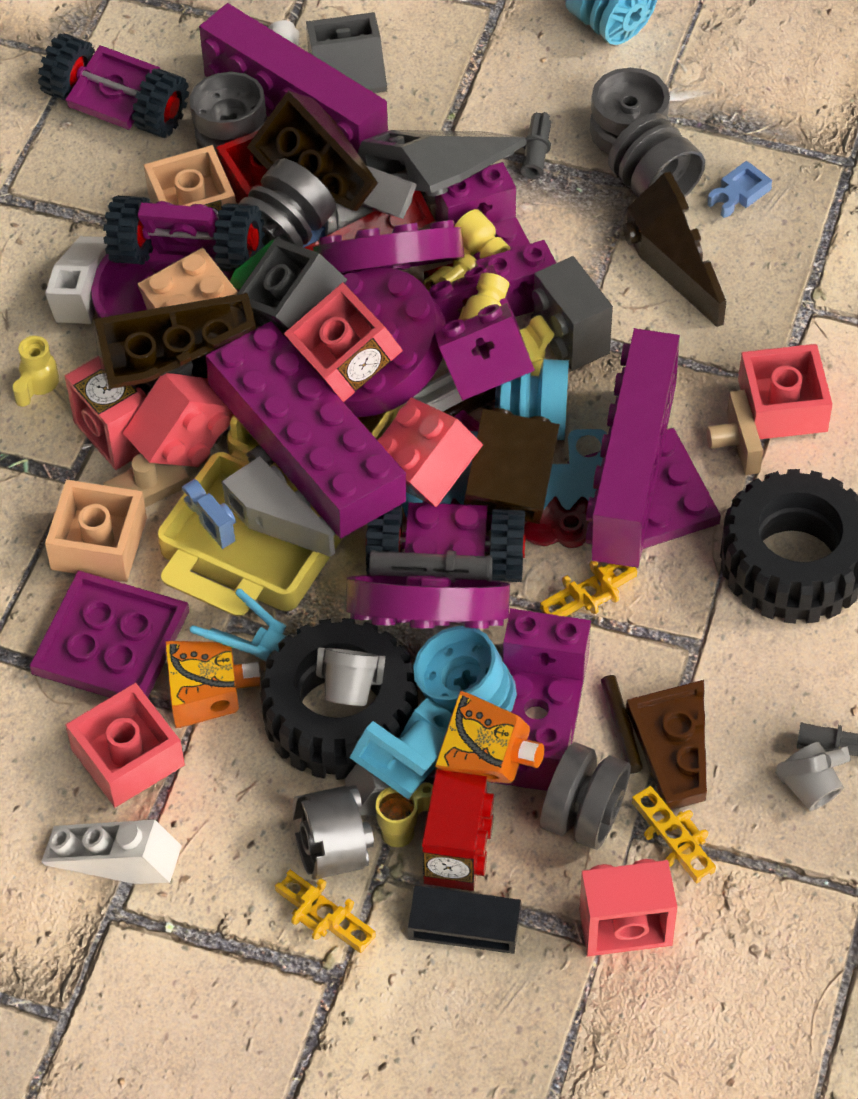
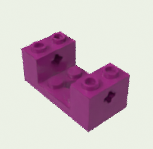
M501 162L490 165L467 179L449 186L448 192L435 196V221L453 220L455 226L464 214L478 209L495 226V237H501L510 246V250L480 259V252H477L473 255L476 259L475 267H489L493 265L497 275L505 278L510 283L506 297L514 316L517 317L534 311V301L532 299L534 274L557 262L545 240L530 244L516 218V186L504 163Z
M493 265L472 268L465 273L463 278L453 282L442 281L429 289V293L440 307L446 322L441 331L435 333L438 346L462 401L535 371L506 296L500 300L501 306L498 304L489 305L481 309L475 317L465 321L458 320L461 310L465 306L462 300L478 294L477 284L482 273L497 274Z
M510 608L503 642V662L516 684L517 696L511 712L521 717L530 726L527 740L543 743L544 756L538 768L519 764L513 782L491 783L548 791L563 754L574 740L589 658L591 620ZM531 707H541L548 714L541 719H532L525 712Z

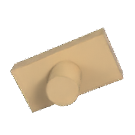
M745 390L732 391L729 393L727 409L729 423L707 427L708 445L710 449L736 446L744 474L760 473L763 456L761 441Z
M138 454L132 460L131 470L104 482L103 485L142 491L146 508L181 491L182 486L190 482V477L182 466L149 463L142 454Z

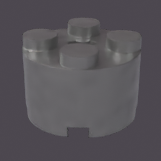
M356 785L300 795L293 799V820L301 818L300 832L295 833L297 846L304 868L308 875L313 874V880L352 872L369 866L367 848L374 846V838L369 822L362 823L359 812L362 807L361 797Z

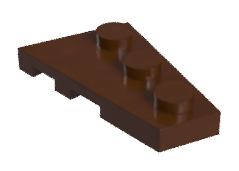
M704 680L627 699L626 710L659 795L670 810L706 801Z

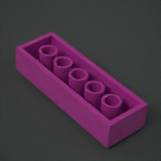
M225 4L199 26L205 76L237 72L247 74L256 79L263 87L267 117L270 116L289 90L314 98L336 122L357 153L363 140L388 131L387 101L231 4Z
M272 321L206 355L208 385L340 539L406 502V472Z
M634 328L631 343L623 344L620 365L626 367H623L622 372L616 375L614 396L619 397H616L615 403H611L609 407L607 426L610 428L608 434L603 435L600 457L603 459L601 466L597 465L594 476L593 489H596L594 498H589L586 521H589L586 533V544L592 545V561L639 568L677 384L680 335Z

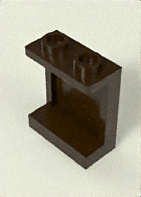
M502 408L483 409L477 439L483 446L472 459L463 505L488 506L487 514L491 515L493 509L525 511L526 522L540 524L560 424L551 423L549 419L542 416L527 418L513 415L509 410Z

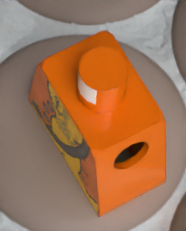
M166 641L171 704L175 728H182L236 713L239 710L237 689L260 686L258 662L234 665L232 647L217 642Z
M460 691L435 767L439 770L487 776V782L511 783L515 779L519 764L535 768L540 766L544 756L543 743L527 740L530 726L518 715L467 692Z

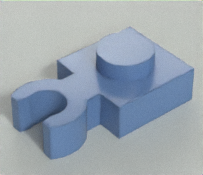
M745 161L721 179V187L713 189L709 193L707 205L712 207L718 202L724 203L721 208V216L723 218L728 217L734 212L737 203L747 208L768 193L772 188V179L751 163Z
M196 479L183 485L182 490L187 494L184 498L185 503L193 512H196L201 525L223 549L235 542L233 524L236 523V519L231 509L225 503L219 504L210 493L206 494Z

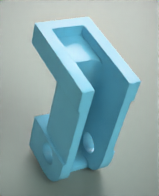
M427 697L415 709L399 739L372 721L364 730L349 758L409 799L436 768L435 765L452 713Z

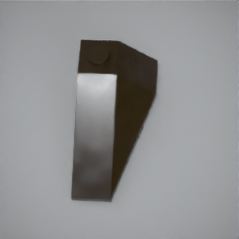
M289 90L247 146L248 150L267 170L270 169L277 159L283 158L294 161L306 168L328 189L335 203L352 211H358L378 184L332 117L314 98Z
M671 171L665 172L628 207L627 223L623 224L625 239L629 245H634L643 261L716 327L724 325L727 301L709 260L702 261L701 236L697 228L690 230L684 212L689 210L687 201Z
M248 293L94 319L97 351L103 377L109 389L150 382L256 329Z

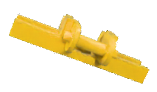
M591 561L589 565L594 576L578 585L575 581L570 583L571 579L568 575L562 577L565 589L540 602V610L545 614L566 617L585 606L587 611L590 610L591 613L597 614V606L608 600L614 603L619 601L617 587L637 577V569L635 567L610 563L604 567L602 565L598 567L597 561ZM618 568L627 570L618 576L614 574V571ZM591 586L595 588L596 593L590 596L584 587ZM571 595L574 601L567 604L565 599ZM552 605L561 606L560 609L552 613L549 611V607Z
M652 786L632 796V804L650 825L644 832L645 838L647 840L652 839L655 832L658 836L661 835L672 849V852L665 858L669 862V867L677 859L696 884L705 875L715 873V864L699 846V844L702 845L706 842L705 839L709 832L706 829L699 831L691 821L693 816L691 810L680 811L677 814L678 816H675ZM648 796L655 806L645 807L641 803V799ZM660 811L664 818L655 821L653 815ZM677 828L682 832L681 836L676 839L670 838L666 834V831L672 832ZM697 858L705 868L696 870L691 866V861Z
M290 869L286 873L285 879L275 885L277 893L298 907V910L294 909L292 912L291 923L297 925L301 922L313 931L312 939L317 940L321 936L325 937L328 929L359 953H362L376 937L375 930L350 913L354 906L353 900L348 898L343 908L342 906H336L321 895L327 883L322 878L317 881L318 886L316 888ZM290 883H297L300 885L301 890L295 894L286 886ZM324 906L330 907L333 910V914L328 913L324 918L317 915L318 910ZM344 919L350 922L346 930L339 926ZM361 930L366 934V938L361 942L351 933Z

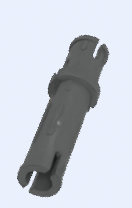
M371 550L369 562L370 576H441L450 578L451 583H455L456 579L486 580L491 582L493 569L492 555H457L456 551L448 550L447 554Z

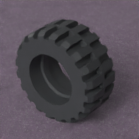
M788 469L787 474L782 475L776 471L766 474L762 482L758 478L747 484L745 491L738 492L733 498L731 507L727 509L723 526L720 558L722 559L721 570L723 577L729 580L728 587L737 597L742 594V603L751 610H754L756 607L762 610V616L772 620L774 616L784 618V623L796 624L797 619H805L806 623L819 622L820 616L823 615L827 619L841 613L842 606L849 608L855 603L858 598V494L851 488L845 490L843 488L844 483L834 477L828 480L823 478L820 472L811 470L810 474L800 473V469ZM799 531L817 537L828 546L832 553L815 561H792L775 554L763 541L779 532Z
M330 618L319 620V625L310 627L309 624L296 629L297 635L295 637L287 635L278 643L279 652L274 650L270 653L265 661L266 669L261 673L260 698L266 734L269 741L274 742L275 751L281 758L287 759L290 757L291 766L300 771H305L306 768L311 769L312 776L324 779L326 774L336 775V780H343L357 764L349 757L367 726L374 721L399 739L410 717L418 707L417 684L414 680L413 664L410 663V655L404 646H397V638L387 631H384L382 634L378 633V626L369 622L358 625L355 624L354 619L342 618V622L331 623ZM319 647L354 650L386 656L382 684L371 685L370 688L377 695L371 705L357 714L334 718L317 714L302 703L310 691L325 683L324 678L316 675Z

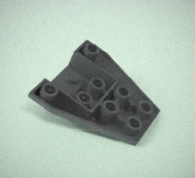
M389 130L363 140L359 147L358 155L366 166L388 174H394L406 169L409 181L417 184L416 191L426 192L427 196H438L448 192L449 186L467 179L502 158L512 156L514 151L527 145L526 137L485 131Z

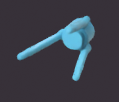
M237 589L236 595L269 626L268 630L260 627L251 642L215 628L208 630L194 625L189 628L193 634L252 654L266 661L272 651L276 650L279 652L278 643L286 637L283 633L287 625L275 620L242 589Z

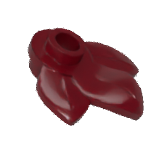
M555 496L543 510L540 524L530 522L524 524L526 541L543 547L557 542L567 548L582 546L586 542L589 521H586L587 499L580 497L570 510H565L557 496Z

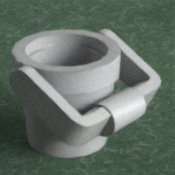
M319 647L316 675L325 679V700L339 704L365 706L371 685L382 684L386 656L354 650Z
M819 742L812 743L794 753L784 762L779 763L775 773L781 782L787 784L810 811L816 810L834 799L843 790L844 787L833 767L851 761L848 746L824 749Z

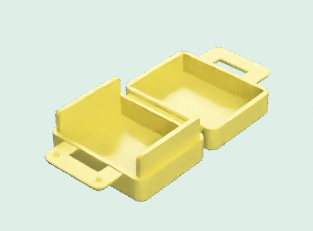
M405 403L382 414L357 418L378 440L396 418L399 410L405 406ZM234 415L231 418L230 430L227 434L229 454L226 452L213 454L195 477L206 494L210 493L219 504L225 503L222 481L250 463L248 461L249 457L246 454L259 445ZM274 462L273 465L276 466L282 472V470ZM282 472V474L284 475V477H285V479H286L287 485H288L294 492L297 491L298 489H297V488L294 486V484L288 479V477ZM184 493L158 530L161 554L164 558L170 560L161 573V579L164 584L234 616H243L250 610L236 595L237 589H242L255 601H261L278 610L291 611L295 609L330 557L249 529L234 512L233 514L236 519V523L233 524L235 542L222 549L201 525L196 512H193L184 501L187 494ZM310 504L311 509L316 513L318 517H320L318 512ZM336 534L334 536L335 549L343 539H340ZM191 570L194 571V572H196V573H199V574H201V575H203V576H205V577H207V578H210V579H212V580H214V581H216V582H219V583H221V584H223V585H225V586H227V587H230V588L234 589L235 591H233V590H231V589H228V588H226V587H224V586H222V585H220V584H217V583H215V582H213V581H211V580H208V579H206V578H204V577H202V576H200V575H197V574L191 572Z

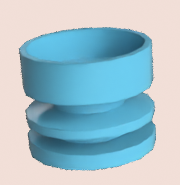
M565 0L566 8L572 15L585 25H590L595 33L601 35L605 41L613 45L625 43L637 35L647 24L657 3V0Z
M544 359L539 376H531L530 372L497 386L495 408L506 409L512 412L513 415L527 418L531 416L545 417L551 423L560 424L557 440H565L569 360Z
M455 626L441 630L429 638L418 651L413 665L414 680L425 698H431L453 714L459 693L463 691L509 712L512 711L517 696L515 680L486 633L476 628Z

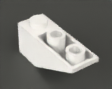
M80 236L54 264L45 295L56 323H92L95 307L91 288L96 269L106 255L105 248L107 244H104L103 237Z
M156 820L59 825L53 827L41 862L50 867L132 884L170 883L182 845Z

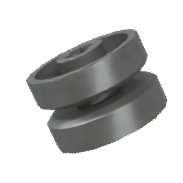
M638 68L615 69L603 75L595 83L591 96L590 133L593 142L601 151L609 154L613 143L621 132L635 120L653 113H659L668 119L670 94L667 85L659 76Z
M573 742L563 754L549 785L540 817V827L563 836L574 826L575 840L580 844L598 850L607 838L621 807L630 777V763L609 755L597 766L595 750Z

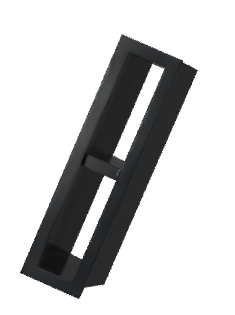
M415 885L408 923V940L515 954L522 902L520 899Z

